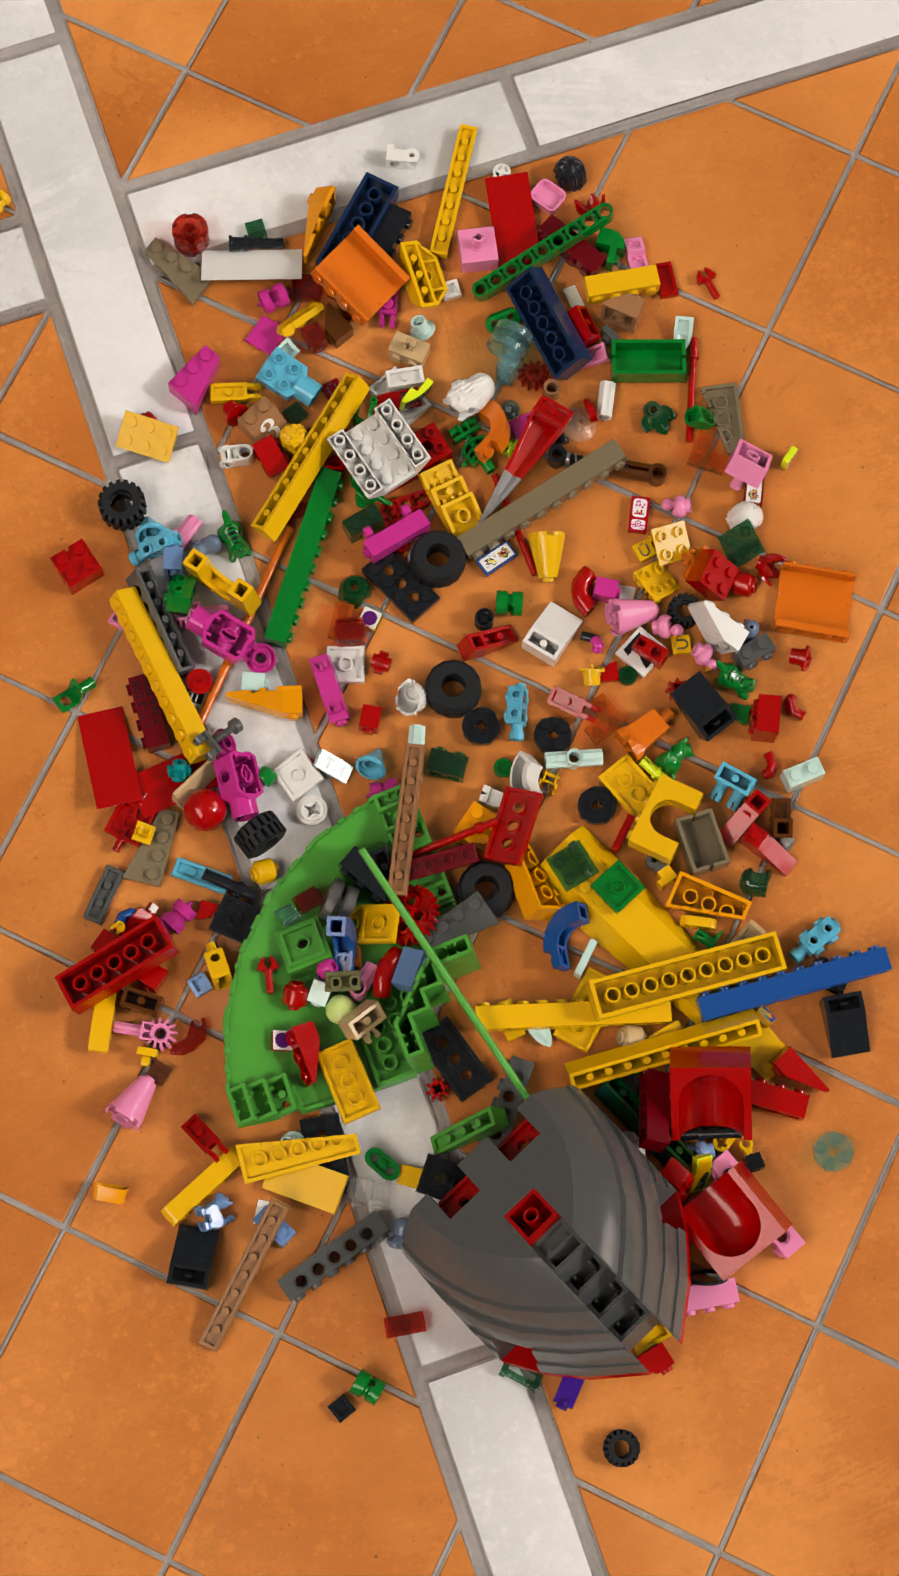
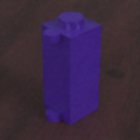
M562 1377L552 1400L556 1402L555 1407L567 1411V1408L573 1409L585 1379Z

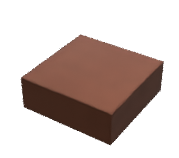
M155 1058L145 1075L151 1076L157 1084L163 1086L173 1069Z

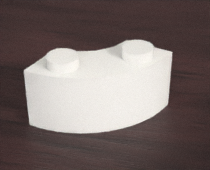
M520 750L511 767L510 787L542 793L539 788L538 779L543 766L532 755Z

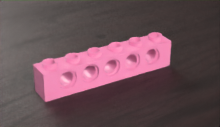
M728 1150L724 1151L712 1162L710 1176L713 1180L719 1179L723 1175L724 1170H730L738 1163ZM792 1226L784 1233V1242H779L776 1239L771 1243L774 1246V1253L780 1259L782 1257L784 1260L788 1259L805 1244V1241Z

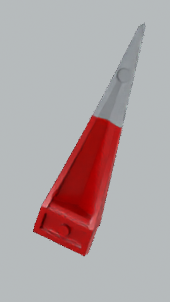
M542 394L533 407L505 470L477 524L487 519L560 437L573 418V411Z

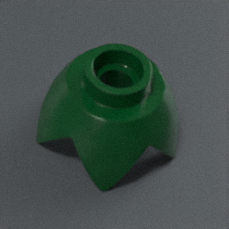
M350 575L340 583L338 600L347 601L355 609L360 607L364 599L371 597V589L367 581L361 576ZM355 585L358 588L357 590H352L351 587Z

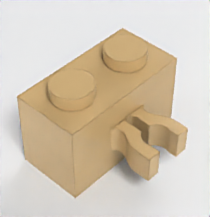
M396 331L388 348V357L392 361L407 364L408 367L422 365V369L430 353L429 343Z
M367 999L337 1023L346 1038L358 1040L363 1036L364 1041L370 1044L372 1043L370 1032L373 1033L374 1037H380L379 1031L374 1027L386 1019L387 1016L378 1001Z

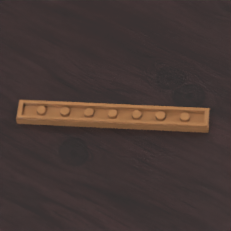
M406 743L388 880L397 896L407 897L426 751V745Z
M273 1197L271 1198L198 1342L199 1344L217 1352L291 1206Z

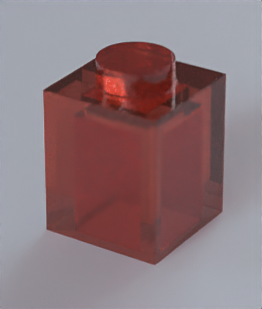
M317 321L300 329L301 337L311 354L320 353L325 350L327 338Z
M313 886L291 899L299 914L302 915L323 904L322 899L324 897L320 889H316Z

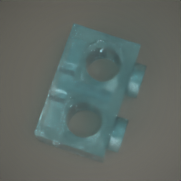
M505 346L496 365L495 379L500 384L513 385L521 369L522 352Z

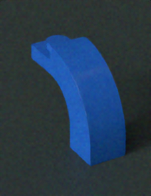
M575 901L562 907L554 914L546 927L543 950L544 953L551 955V963L554 969L563 972L570 970L567 942L575 929L590 923L585 904Z
M327 916L326 936H330L333 940L334 961L338 966V971L354 970L355 957H357V937L354 923L350 917Z

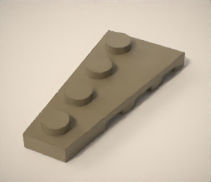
M157 237L145 249V254L162 270L168 280L178 288V291L187 298L192 306L213 282V280H201L200 266Z
M737 382L700 387L707 407L714 417L715 426L726 453L730 456L739 439L744 440Z
M165 809L157 814L152 823L156 830L150 846L141 843L125 871L123 879L161 888L180 817L179 812Z

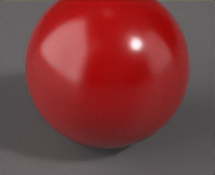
M208 788L198 789L187 797L183 809L184 817L192 828L203 832L212 831L224 822L227 815V805L217 791Z

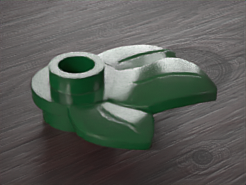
M649 401L643 407L644 416L641 420V427L645 433L654 429L658 433L666 435L669 430V421L675 419L676 415L670 407L666 405L660 406L655 401ZM650 407L655 408V413L650 411Z

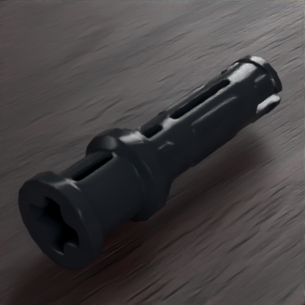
M229 235V252H232V250H244V252H247L249 249L283 250L284 241L283 238H249L247 235H244V237H232V235Z
M208 868L205 869L201 878L235 893V896L238 898L243 897L250 900L252 904L255 903L261 889L259 887H251L245 881L237 882Z
M700 1126L688 1130L681 1136L682 1142H686V1140L704 1141V1139L742 1138L741 1133L724 1126Z

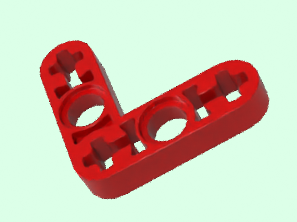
M419 490L391 500L393 503L391 506L382 504L380 507V517L385 529L400 521V517H403L400 513L402 511L400 508L402 502L407 501L411 504L410 509L412 513L429 507L431 501L426 491ZM420 496L426 498V502L423 503V501L420 500ZM386 508L391 511L392 519L390 521L388 514L385 513ZM410 543L395 552L405 554L410 549Z

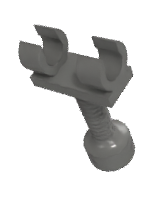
M234 717L227 723L228 727L214 737L205 730L194 738L193 742L196 746L205 741L211 750L205 755L208 761H211L223 751L217 743L231 733L238 734L244 729L242 722L238 718Z

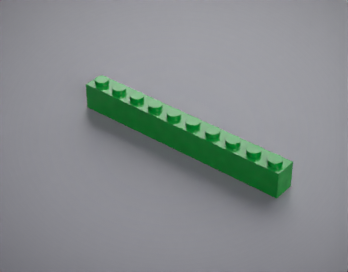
M321 467L264 635L265 643L285 649L288 643H292L294 637L292 630L294 626L297 627L300 618L298 612L299 609L304 607L305 598L303 597L305 592H309L311 586L309 579L311 575L315 574L317 567L315 561L316 558H320L322 553L321 543L327 538L328 530H326L327 524L332 522L334 514L331 512L333 507H337L339 501L337 494L339 490L342 491L345 480H342L341 472Z

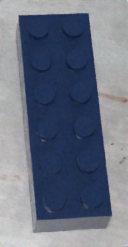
M366 172L319 254L316 266L357 225L373 238L391 204H395L399 198V187Z
M530 266L505 288L555 380H568L592 360L590 353L542 267Z

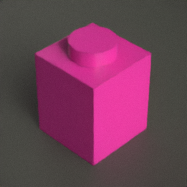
M597 576L592 599L609 603L608 599H619L621 588L618 587L619 581Z

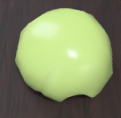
M335 995L326 1004V1016L331 1022L338 1024L337 1022L355 1009L357 1004L348 996Z

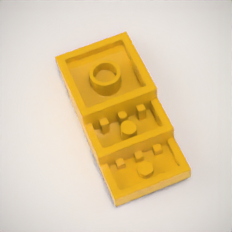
M452 459L418 474L432 505L450 534L457 538L477 525L482 516L481 510L473 492H469L462 475L459 476Z

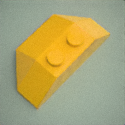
M417 240L400 243V267L410 277L405 283L410 301L420 309L437 307L448 290L437 257Z

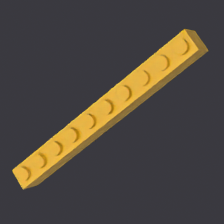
M345 373L252 522L251 527L262 538L274 542L277 540L333 450L327 438L341 429H346L370 390V387L359 375Z
M136 587L116 590L109 599L111 608L115 611L118 622L122 626L126 638L142 666L143 673L146 675L151 689L154 691L159 705L167 717V722L172 727L184 756L189 764L207 760L205 755L211 750L205 741L199 746H196L193 742L194 738L206 729Z
M587 998L575 999L576 1002H568V999L556 1000V1003H548V1000H538L537 1004H529V1001H518L515 1005H509V1002H498V1005L491 1006L489 1002L478 1003V1006H475L473 1009L488 1032L658 1025L672 1022L671 1002L596 1022L591 1002L587 1001Z
M752 1008L564 1063L570 1085L582 1089L644 1071L647 1068L651 1069L670 1063V1047H726L763 1035L760 1020Z

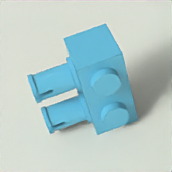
M723 761L714 776L717 783L708 797L714 799L716 796L715 801L719 803L725 790L729 787L733 788L732 791L734 792L725 806L736 812L742 799L750 796L758 780Z

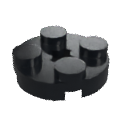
M484 707L475 708V710L467 713L462 722L463 736L471 744L477 746L490 745L498 737L500 731V722L496 714ZM483 722L486 729L479 731L475 726Z
M557 717L543 718L536 726L533 737L535 744L542 753L565 751L570 746L572 732L569 724ZM555 732V734L558 735V738H555L554 741L550 740V737L547 736V734Z
M594 786L580 795L577 809L580 818L586 823L602 825L608 823L613 817L616 810V801L606 788ZM596 801L602 806V809L599 808L598 811L594 810V807L591 806Z

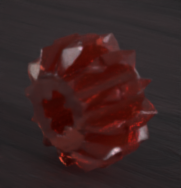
M532 360L529 361V365L523 363V368H520L518 371L520 374L518 381H521V386H528V392L531 388H534L535 392L538 391V387L543 389L544 383L549 379L547 377L549 376V371L545 370L546 365H540L539 360L536 364Z

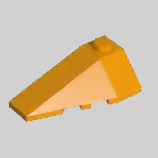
M334 186L317 187L308 197L303 253L304 264H308L335 208L336 189Z

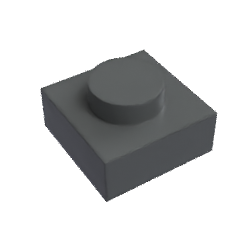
M608 324L602 327L601 340L606 345L611 346L612 339H619V336Z

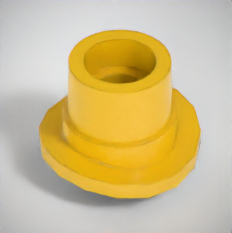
M590 664L589 668H579V672H583L584 686L600 685L601 672L605 671V667H594V664Z

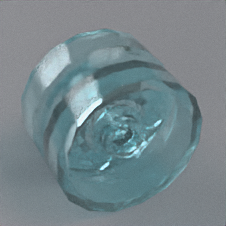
M508 319L498 320L493 329L494 333L491 334L486 344L487 348L492 354L504 361L516 364L521 363L527 353L526 349L530 347L534 339L533 334L526 327Z

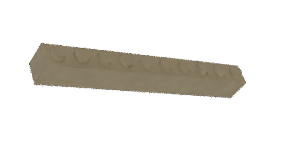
M615 439L607 442L458 536L457 539L461 541L468 560L479 559L486 550H493L502 540H508L518 530L528 528L532 521L544 518L551 509H558L567 499H574L578 492L583 489H590L597 480H604L613 470L617 471L623 468L626 463V455Z

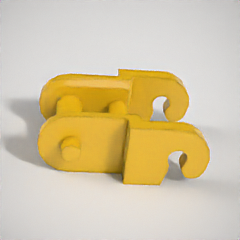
M548 770L543 771L544 777L539 780V788L541 783L544 782L553 785L554 789L551 796L554 797L558 786L556 781L560 779L559 773L556 775L548 772ZM546 776L555 778L554 782L546 780Z

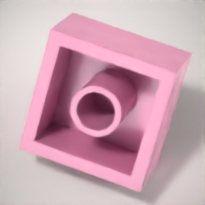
M494 226L457 230V244L462 273L498 268L499 259Z
M740 438L724 472L734 477L730 487L739 491L745 482L757 489L768 471L773 455Z

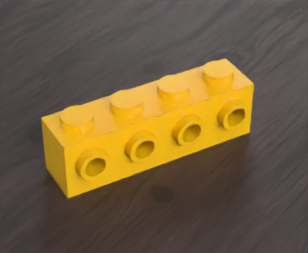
M655 264L585 276L583 286L587 304L598 305L606 300L627 293L632 295H654L659 292L660 280Z

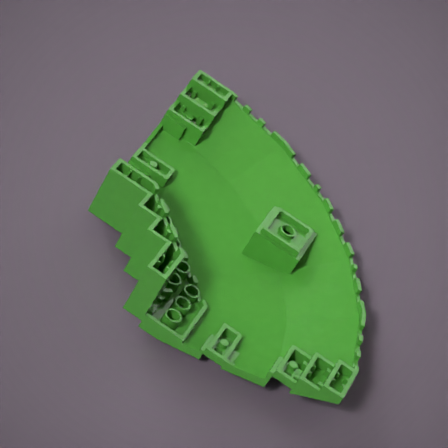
M401 784L371 796L367 799L368 802L361 807L357 806L354 808L350 815L339 819L336 825L330 829H325L309 843L299 859L296 858L282 879L279 878L278 884L271 892H268L259 915L257 914L250 927L251 931L247 939H244L239 949L238 961L234 967V979L231 981L229 990L230 997L223 1017L226 1063L224 1065L226 1073L225 1090L238 1128L280 1120L281 1117L298 1110L302 1114H306L336 1104L319 1062L317 1065L316 1082L307 1088L306 1084L301 1080L300 1068L293 1059V1050L291 1052L271 1051V1032L273 1030L288 1031L294 1026L313 1021L320 1038L319 1052L348 1039L345 1037L339 1024L333 1023L328 1019L326 1009L323 1006L316 1007L310 1001H307V1005L299 1008L298 1011L289 1010L288 1006L282 1002L284 985L289 983V981L298 980L304 982L310 992L313 980L317 975V964L327 958L334 960L333 940L330 936H326L327 921L318 917L319 910L335 877L344 881L345 887L343 892L351 884L354 885L355 881L350 876L348 878L344 877L339 872L340 868L338 867L339 863L354 846L362 849L363 847L367 848L382 842L387 845L392 857ZM419 807L413 851L433 843ZM422 833V836L416 837V834ZM434 850V851L429 852V853H427V854H424V855H422V856L430 855V854L437 853V852H436V850ZM445 872L409 882L413 886H416V884L421 887L424 886L438 899L436 903L440 907L436 911L440 915L435 916V919H439L457 906ZM364 889L363 891L360 890L355 907L376 903L368 897L370 893ZM383 890L384 895H385V897H386V900H385V901H389V902H390L391 900L389 899V897L387 896V894H386L385 891ZM441 891H445L443 896L439 895ZM357 920L353 922L355 927L357 926ZM467 934L432 947L453 980L482 969L470 936H467ZM301 940H307L308 944L305 948H298V943ZM412 943L411 947H409V948H414V949L423 950V949L421 948V946L419 945V943H418V945H415L414 943ZM358 944L361 949L363 967L366 962H371L377 966L380 959L391 947H398L403 950V946L399 944ZM270 956L275 959L279 966L278 970L272 972L274 993L272 994L266 992L264 973L256 971L262 957H264V965L267 969L270 967ZM428 956L414 979L415 983L411 992L398 990L393 985L390 997L377 998L373 996L372 985L363 1001H354L357 1006L367 999L378 1001L387 1016L386 1019L374 1027L379 1031L380 1037H374L373 1033L370 1032L372 1043L367 1044L363 1036L358 1040L353 1039L374 1092L399 1085L418 1077L417 1074L435 1068L422 1032L440 1025L434 1007L449 1002L452 999L445 981ZM354 963V970H359ZM361 988V990H357V991H353V992H354V993H361V992L363 991V989ZM335 991V992H331L330 998H332V997L335 996V995H340V994L350 997V992H349V991ZM286 1102L290 1103L288 1108H284Z

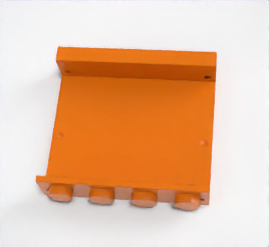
M359 225L310 273L313 276V280L321 284L325 288L326 293L330 297H334L339 302V306L343 310L348 311L352 315V319L361 326L410 279L405 271Z
M791 560L783 562L779 572L772 631L846 643L850 638L848 625L853 585L858 574H853L849 570L836 571L831 567L819 568L813 564H797V562Z

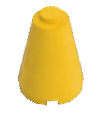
M540 531L528 534V541L538 578L543 579V583L554 582V579L558 578L565 532L553 531L551 533Z

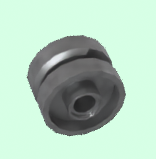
M335 877L323 900L318 917L326 921L327 916L332 915L350 917L357 903L360 888L351 884L343 892L345 887L344 881Z

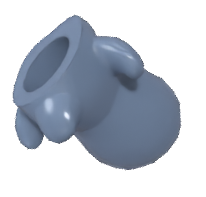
M214 534L208 535L200 541L196 540L190 543L192 549L195 548L205 556L219 552L222 547L220 538Z
M744 619L743 625L749 631V634L742 645L759 635V624L757 621Z
M400 1217L395 1221L394 1235L386 1240L389 1247L402 1250L401 1244L404 1242L408 1218Z

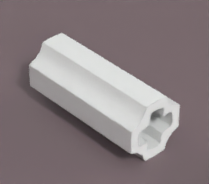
M603 380L600 382L596 410L598 420H611L616 383L613 381Z

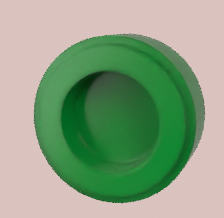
M506 758L498 759L494 764L495 775L499 778L509 777L512 767L511 761Z

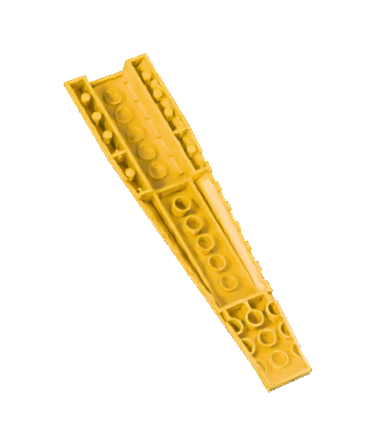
M583 825L571 833L539 865V868L546 872L548 876L547 882L551 889L555 888L557 891V899L560 904L564 903L566 906L577 901L587 906L590 923L579 928L591 939L598 941L597 944L610 952L614 958L621 961L629 970L702 951L647 888L618 914L596 894L590 885L609 869L618 858ZM714 990V991H710V992H711V994H713V993H717L718 990ZM699 995L671 1002L676 1009L684 1013L692 1022L696 1024L702 1023L695 1002ZM760 1022L763 1036L730 1046H751V1069L768 1082L775 1075L771 1070L772 1065L769 1061L785 1045L770 1027L766 1028Z

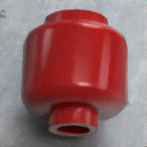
M738 572L730 589H732L735 596L751 597L757 591L758 580L755 579L752 573Z
M289 981V983L284 985L283 1004L293 1011H298L299 1008L306 1006L309 993L308 987L302 981Z

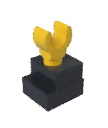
M748 1140L749 1147L747 1148L740 1141L739 1148L746 1155L744 1157L745 1166L751 1173L763 1170L765 1164L760 1152L753 1153V1141Z

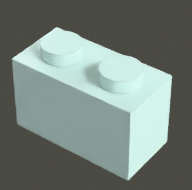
M817 756L783 770L780 778L787 793H790L821 780L826 773Z

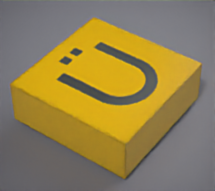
M648 538L631 546L640 564L656 556V551L648 541Z
M689 634L681 635L677 640L674 636L670 637L672 656L691 654Z

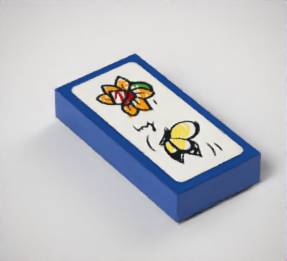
M506 540L476 560V564L488 577L516 558L517 553Z

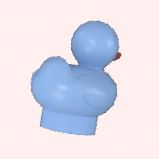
M697 1141L695 1146H692L690 1143L686 1145L696 1155L709 1153L713 1155V1159L716 1158L713 1143L707 1144L705 1141Z

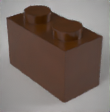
M125 986L119 1005L123 1009L158 1019L160 1018L165 1000L162 996Z

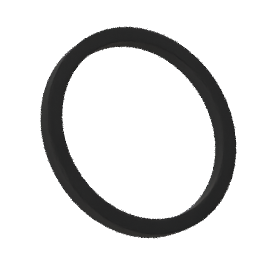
M712 1269L696 1270L690 1272V1277L701 1273H717ZM728 1278L725 1281L721 1279L713 1282H701L691 1279V1283L713 1286L725 1283Z

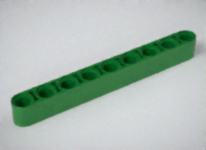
M609 203L599 204L479 279L472 286L474 298L479 302L488 300L504 290L530 266L540 267L608 225L614 218L612 206ZM609 211L610 214L608 216H602L601 212ZM588 220L594 221L592 226L585 225ZM572 230L579 232L575 236L569 234ZM556 240L563 241V243L559 246L554 244ZM542 249L548 251L545 255L538 254ZM526 259L532 260L529 265H524L523 261ZM510 269L517 270L513 275L507 273ZM496 278L501 280L497 285L492 284V281ZM480 288L485 289L483 294H477L476 292Z

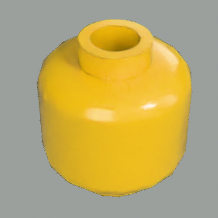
M265 858L253 862L249 872L253 882H256L258 885H265L276 881L280 869L278 864L274 863L272 859Z

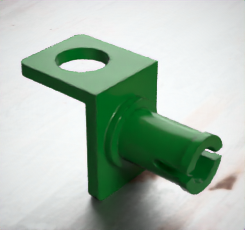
M88 677L80 683H77L73 678L70 680L68 689L53 697V701L60 711L65 713L81 704L84 693L96 688V683L92 677ZM67 697L70 699L71 704L64 706L60 703V699Z
M698 928L692 939L697 940L707 946V949L715 946L722 931L720 930L717 936L712 937Z

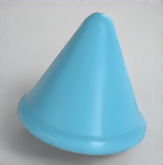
M146 516L135 533V539L139 544L148 536L158 535L159 531L165 529V527L149 516Z
M380 748L356 760V769L363 777L370 780H379L385 776L386 767Z

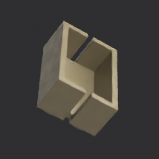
M712 808L696 812L694 817L690 814L674 820L673 827L690 875L696 877L708 873L709 870L713 872L728 867L730 859Z

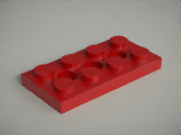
M506 786L496 816L499 824L492 828L483 856L485 860L518 867L522 866L543 800L542 793ZM524 805L521 812H515L516 806ZM512 823H518V827L515 830H509V826ZM506 841H512V845L509 848H503Z

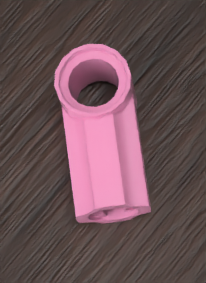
M191 514L186 517L178 529L173 530L178 531L181 535L182 546L180 547H183L184 552L189 548L192 538L203 525L198 517Z
M366 962L361 969L360 980L363 991L361 993L349 991L350 997L354 1001L361 1002L366 998L367 992L373 985L377 968L375 964Z

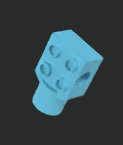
M278 347L275 348L256 376L258 383L288 402L295 398L307 407L313 404L323 388V385L307 375V366Z

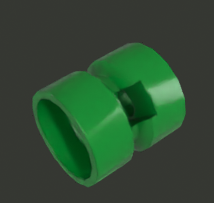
M497 590L495 614L506 615L509 612L512 616H522L523 592L513 591L509 594L508 591Z
M362 1369L349 1392L358 1397L364 1396V1400L374 1406L387 1382L378 1377L372 1378L371 1373Z

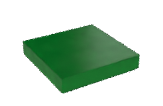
M619 859L590 885L596 894L616 914L646 888Z

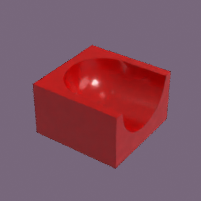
M751 1046L670 1047L669 1073L672 1141H680L681 1136L685 1132L700 1126L732 1128L741 1133L744 1140H752Z
M742 1161L738 1162L683 1207L689 1239L723 1281L784 1234L792 1225L791 1221Z

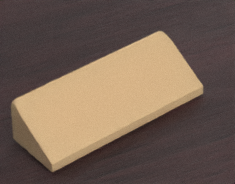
M216 757L211 761L207 760L173 792L172 800L180 808H184V803L192 792L205 788L216 777L213 764Z

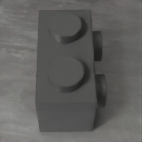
M765 632L741 646L739 651L733 652L731 658L742 673L745 670H752L758 665L757 663L772 658L776 647Z

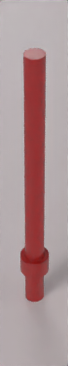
M691 337L690 351H688L687 409L695 406L697 360H699L697 337ZM686 424L685 442L692 443L693 428Z
M498 473L491 476L495 487L500 480ZM508 497L502 502L503 507L510 504ZM520 529L515 532L516 539L531 576H536L538 574L535 563Z
M495 817L485 822H477L473 827L414 850L412 859L476 833L478 835L484 833L486 829L498 825L499 821Z

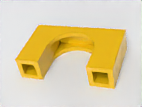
M195 548L191 550L182 562L189 575L196 577V582L248 616L252 617L261 605L262 601L253 586L239 577L234 583L220 573L207 556Z
M661 774L659 779L655 778L651 786L653 792L651 796H646L643 802L645 808L643 812H638L634 821L637 824L634 829L630 828L626 838L629 839V847L670 865L679 843L657 833L651 825L650 817L656 809L662 806H674L694 815L702 801L703 793Z

